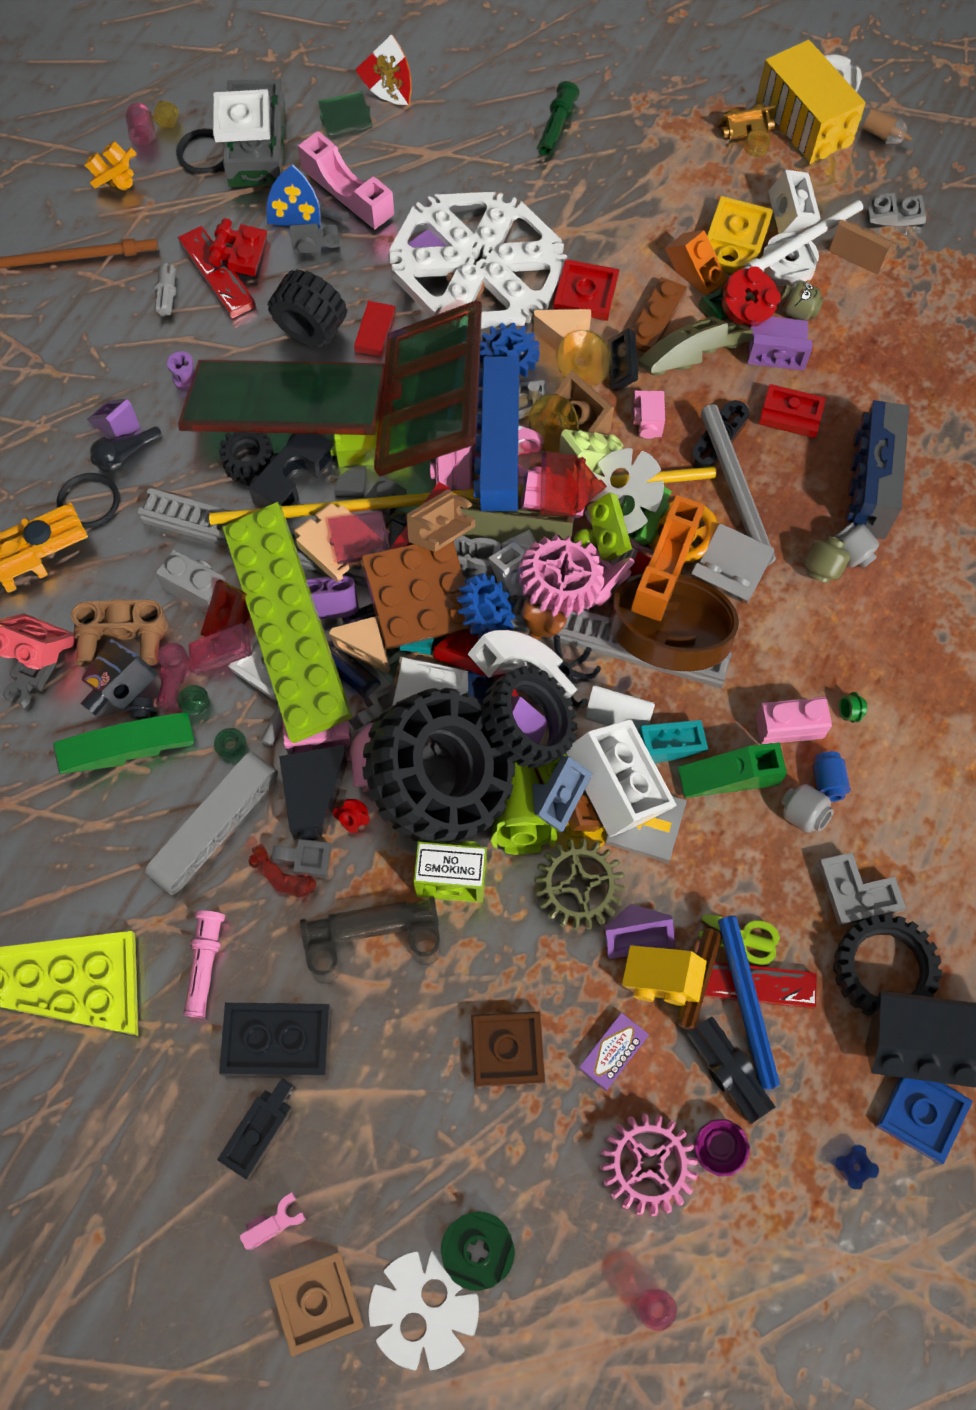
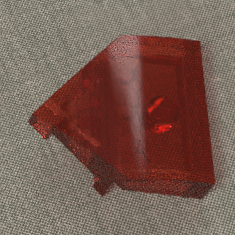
M545 452L542 454L540 515L572 517L585 509L584 507L607 486L602 479L598 480L585 464L586 459L583 456L577 458L573 454Z

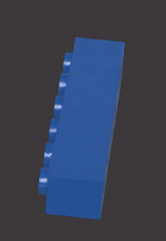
M484 357L483 369H478V387H483V390H477V408H482V412H476V429L482 430V434H476V452H481V456H475V475H480V480H474V498H480L481 511H518L519 357Z

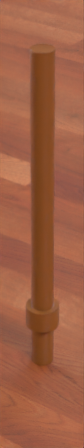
M134 238L123 239L122 243L0 257V268L125 254L126 257L136 256L138 252L159 250L157 239L135 241Z

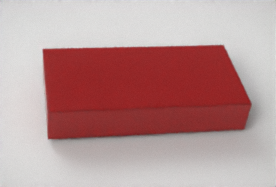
M373 301L367 302L354 343V352L382 357L396 313L395 305Z

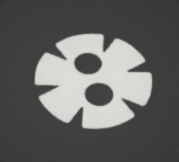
M632 448L616 450L598 462L605 477L590 472L587 477L588 485L585 502L596 501L609 492L617 494L618 499L624 495L632 496L635 500V507L629 515L623 516L628 534L638 530L648 522L640 507L656 512L664 491V481L647 482L661 471L657 461L647 452L641 451L634 464L631 465ZM618 468H625L629 472V480L622 488H614L610 483L611 474ZM587 510L585 512V515L588 521L591 523L590 516Z
M417 1251L403 1255L384 1270L385 1275L395 1286L396 1291L377 1284L374 1285L369 1303L370 1326L393 1324L377 1338L376 1343L382 1352L394 1363L415 1371L418 1367L422 1348L424 1347L429 1369H439L450 1364L465 1351L463 1345L452 1333V1330L470 1336L475 1334L479 1316L478 1296L475 1293L455 1296L462 1287L454 1283L443 1268L441 1253L434 1251L430 1253L425 1274L423 1273ZM431 1279L442 1281L447 1288V1298L439 1307H429L422 1300V1287ZM409 1313L420 1314L425 1319L427 1325L425 1335L420 1340L414 1342L406 1340L400 1330L402 1319Z

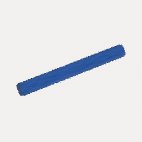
M736 916L723 917L718 920V925L722 934L759 1084L764 1090L778 1087L780 1082Z

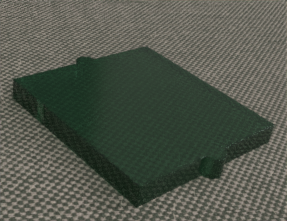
M363 92L318 100L321 111L320 120L324 122L328 136L372 128V121L369 115L370 106L366 105Z

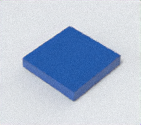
M899 1077L875 1127L937 1164L942 1165L945 1163L973 1100L944 1083Z

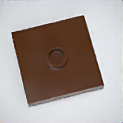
M540 1011L471 1015L474 1088L545 1084Z

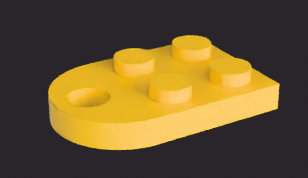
M721 196L707 237L724 273L734 274L743 269L749 261L759 258L773 215V209ZM729 255L734 257L735 260L726 261L723 259V256Z

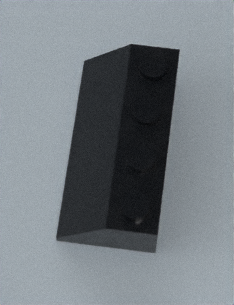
M880 990L865 1043L871 1073L976 1088V1003Z

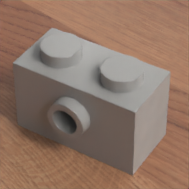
M174 549L156 572L164 591L212 617L216 616L231 595L224 576L213 571L212 567L202 560H197L196 562Z

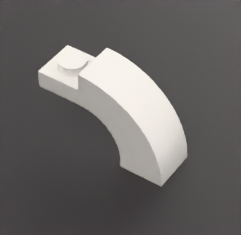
M510 630L488 632L479 639L468 653L488 678L496 674H507L523 666H527V668L536 667L538 672L544 670L548 673L547 679L554 677L558 681L557 688L563 686L566 690V693L563 695L565 699L570 698L578 690L558 668L563 660L545 644L523 633Z

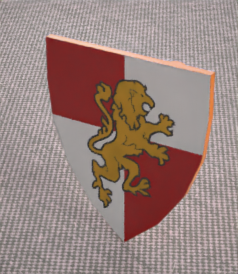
M391 34L355 70L366 86L380 98L394 104L410 105L412 86L409 65L402 48L393 34Z

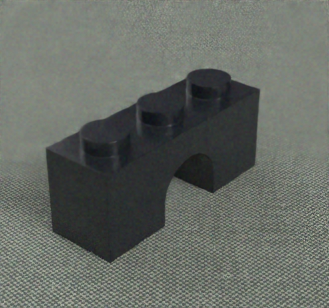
M303 425L298 432L293 433L289 437L286 446L279 453L272 456L263 472L257 474L252 479L248 488L253 503L260 508H265L276 502L281 506L295 505L299 501L296 484L288 479L298 472L309 473L318 479L335 459V456H331L333 442L308 426Z

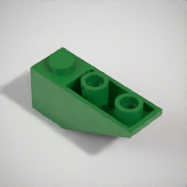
M780 742L747 746L678 767L684 799L779 786L787 774Z

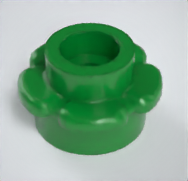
M851 692L849 695L842 696L839 701L841 718L852 723L860 722L867 713L866 700L859 696L857 692Z

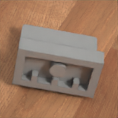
M719 524L708 545V549L700 563L696 564L691 575L708 583L721 593L748 605L774 553V548L723 524Z

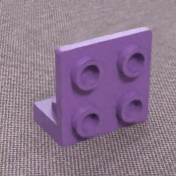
M770 317L765 323L756 327H750L753 329V340L749 341L748 364L805 370L812 351V340H807L808 321Z

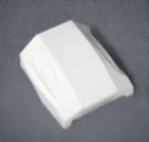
M400 656V670L392 706L400 700L431 688L438 690L452 688L459 691V695L468 693V671Z

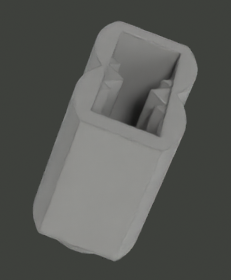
M462 535L453 540L464 577L468 576L471 578L485 573L486 576L494 575L495 581H497L488 558L501 550L499 542L489 538L470 540Z

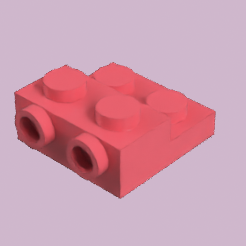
M23 613L0 619V656L16 658L28 668L42 669L44 666L57 663L59 652L76 646L77 639L73 632Z

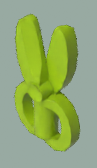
M710 914L703 915L701 919L704 923L718 930V932L720 931L718 920L723 917ZM755 920L749 922L743 930L740 929L749 963L763 966L768 965L776 958L775 947L779 943L780 936L778 930L772 924ZM755 928L763 929L771 934L772 939L754 935L750 932ZM700 931L698 933V937L700 939L702 937L703 931ZM721 939L719 946L724 947L723 940ZM747 947L767 952L768 955L764 958L755 957L747 951Z

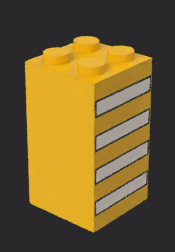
M807 40L765 59L756 102L758 105L764 104L765 107L775 106L769 117L774 119L776 126L808 163L824 159L837 150L849 147L855 139L866 102L810 40Z

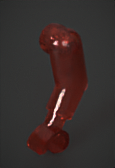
M262 844L252 848V853L254 854L249 857V865L253 868L260 866L263 870L262 874L275 891L298 898L308 897L309 894L315 891L316 882L313 877L306 875L301 878L284 874L276 863H272L268 859L267 851Z

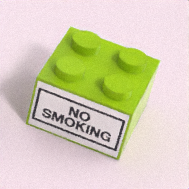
M437 841L418 842L414 875L417 898L483 903L487 848L480 847L479 843L472 841L460 842V845L446 844L447 842Z

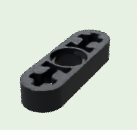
M737 400L728 402L720 411L731 443H733L745 427L749 416L747 405ZM738 413L740 416H736L732 424H729L730 415ZM707 430L693 447L690 460L694 468L715 467L719 462ZM708 447H710V456L701 459L700 455L703 456L707 452Z

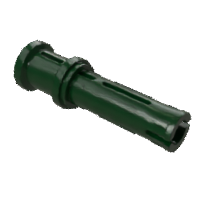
M563 81L558 84L557 96L550 104L551 115L537 146L538 152L543 156L549 157L553 154L563 124L572 115V105L579 97V88L570 81Z

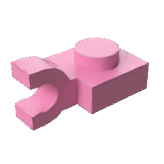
M291 1192L280 1201L277 1215L267 1219L266 1215L262 1214L245 1225L248 1231L239 1237L246 1250H253L284 1231L290 1225L295 1226L307 1220L304 1213L297 1214L295 1217H289L287 1214L288 1205L297 1200L294 1193Z

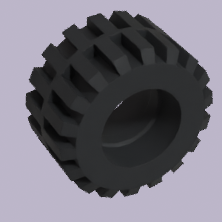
M296 269V271L291 270L284 276L267 304L272 319L285 333L298 342L312 347L327 346L347 314L345 301L329 282L309 271L304 272Z

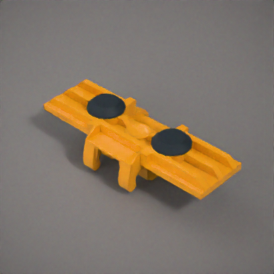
M71 502L32 520H29L28 517L21 519L22 523L0 532V581L8 593L17 590L13 578L29 570L35 572L40 579L48 576L41 558L88 537Z

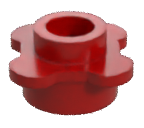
M346 799L343 806L335 807L333 810V816L350 833H356L361 825H367L370 822L367 807L357 799Z

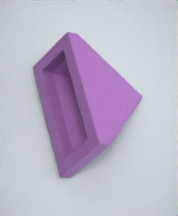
M630 904L605 926L607 956L609 959L628 956L630 945L665 949L675 948L673 918L668 914Z

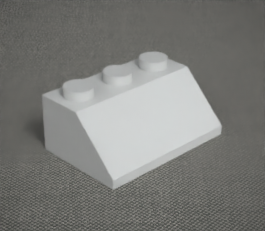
M632 719L589 731L573 742V746L567 751L569 757L593 773L585 791L609 837L633 829L677 806Z

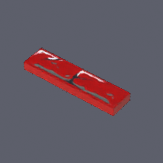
M202 225L178 237L179 244L231 319L256 307L255 300L237 274L228 270V262L220 260L217 265L209 262L210 254L208 250L213 240Z
M714 962L704 997L738 1001L728 963ZM750 966L759 1003L808 1009L816 1007V972Z

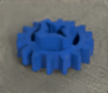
M512 322L510 328H506L505 324L501 323L498 330L493 326L490 327V335L482 334V342H478V361L483 363L484 367V357H519V374L526 378L528 377V369L534 371L536 369V362H539V341H534L535 334L533 332L526 334V326L516 329V324Z
M485 573L466 579L464 581L465 585L459 587L463 595L457 597V601L462 604V608L458 610V613L465 615L466 618L463 621V625L471 626L470 634L472 636L478 634L480 639L484 634L491 631L513 630L514 626L510 621L516 619V615L511 612V608L515 605L507 599L510 592L502 590L503 582L495 583L494 575L486 576Z

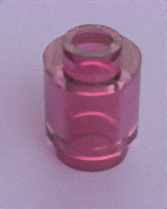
M142 103L130 105L125 114L130 140L137 145L152 143L156 138V131L151 111Z
M645 1290L638 1296L635 1303L636 1317L646 1328L662 1331L669 1328L675 1321L677 1314L675 1301L670 1294L663 1290ZM655 1302H660L663 1305L664 1310L660 1318H655L651 1313V1306Z

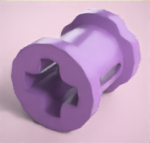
M182 351L170 355L167 360V366L173 374L172 380L175 386L181 390H188L196 386L198 375L193 368L192 356Z

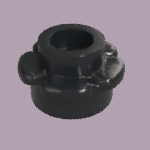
M135 697L128 704V707L124 708L126 712H131V718L136 719L150 718V713L157 711L154 708V699L146 697Z

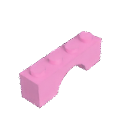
M319 131L298 145L302 170L374 230L394 215L393 192L374 176L366 182L356 177L344 163L337 146Z

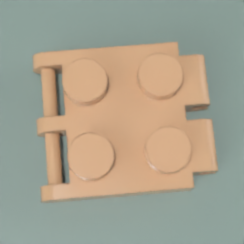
M329 503L314 515L316 517L315 521L309 518L294 530V536L297 538V547L337 583L343 579L342 575L355 565L359 567L361 565V556L368 555L375 549L379 551L384 547L382 540L343 505L337 508L332 503Z

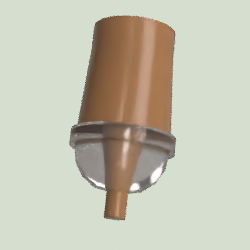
M873 107L862 129L884 140L888 145L899 144L903 139L910 142L912 136L907 134V125L902 121V118H896Z

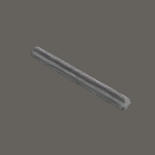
M715 404L703 407L701 415L747 536L771 547L719 409ZM774 553L768 565L773 564V562L776 560Z

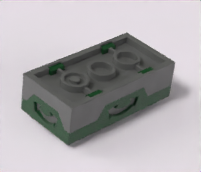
M281 79L227 81V92L268 89L270 99V139L224 142L223 164L229 187L272 186L283 172L285 101Z

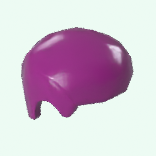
M727 1119L710 1120L699 1129L694 1142L695 1154L700 1165L706 1171L718 1177L733 1176L745 1167L749 1159L750 1145L743 1129L738 1124Z

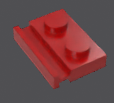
M769 384L758 424L816 438L826 397Z

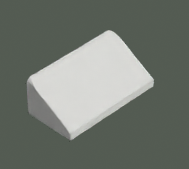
M593 686L586 718L605 725H613L632 719L638 730L642 725H649L655 704L623 693Z

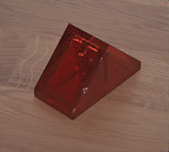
M221 579L217 580L200 635L224 648H228L250 618L245 600L247 594Z

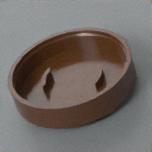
M644 573L628 578L617 588L609 615V627L616 641L634 657L663 669L699 671L719 664L730 653L739 626L738 614L730 600L708 583L688 575L679 574L661 622L631 611L636 591Z

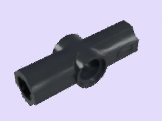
M713 1016L687 1033L708 1064L707 1070L715 1084L723 1093H728L736 1108H738L749 1125L775 1108V1105L753 1075L755 1072L749 1059L738 1047L732 1045Z

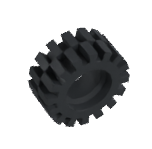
M243 426V431L239 432L238 428L233 429L234 435H231L229 432L225 435L226 441L221 440L219 455L227 476H231L235 482L240 478L242 484H247V479L252 481L254 476L261 474L268 466L274 451L270 438L266 436L263 430L259 433L257 427H252V430L249 431L248 426ZM245 449L258 451V455L250 461H239L236 459L237 454Z

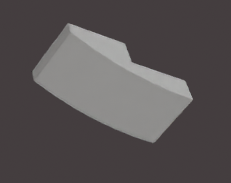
M895 192L867 197L871 223L888 226H908L926 223V212L922 195L896 199Z

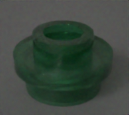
M189 685L179 693L177 703L184 712L199 715L208 710L210 699L208 692L203 687Z
M235 728L223 729L214 740L216 753L227 760L240 757L247 746L244 734ZM229 741L236 742V746L234 748H225L226 744Z

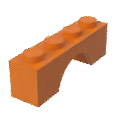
M679 495L675 496L654 554L644 571L636 591L631 609L632 612L661 622L698 529L705 504Z

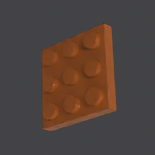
M454 541L436 552L414 544L361 556V565L385 650L471 630L470 625H463V621L466 619L465 615L458 613V610L462 608V604L457 601V597L463 595L459 587L465 585V580Z

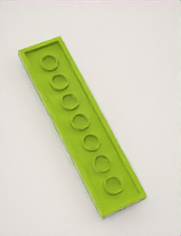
M276 502L223 526L289 740L295 744L352 719L353 716L281 505Z

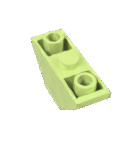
M564 429L560 436L559 458L569 471L580 473L581 479L587 478L590 472L601 475L603 472L598 462L606 455L623 449V443L612 434L605 435L597 432L590 433L581 430Z

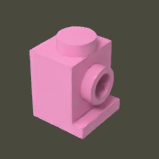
M635 391L632 412L633 425H638V436L646 439L662 437L665 424L664 391Z

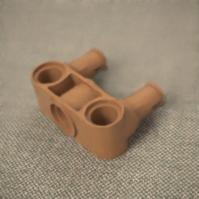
M113 599L110 601L80 602L72 609L71 619L74 623L75 638L78 640L76 655L78 666L89 668L96 658L97 642L99 640H109L110 638L114 640L141 639L140 657L150 666L159 663L160 639L163 638V635L168 630L169 624L162 607L155 600ZM157 616L153 621L146 622L148 618ZM94 618L90 623L84 624L86 620Z

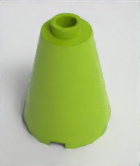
M517 760L512 762L515 763V776L512 777L511 781L513 789L510 799L505 800L506 807L501 816L494 818L490 840L494 848L497 849V845L502 846L505 849V853L510 855L535 854L542 851V845L550 842L551 847L555 844L557 830L535 815L532 786L534 783L540 784L535 768H528V765L521 767L517 765Z

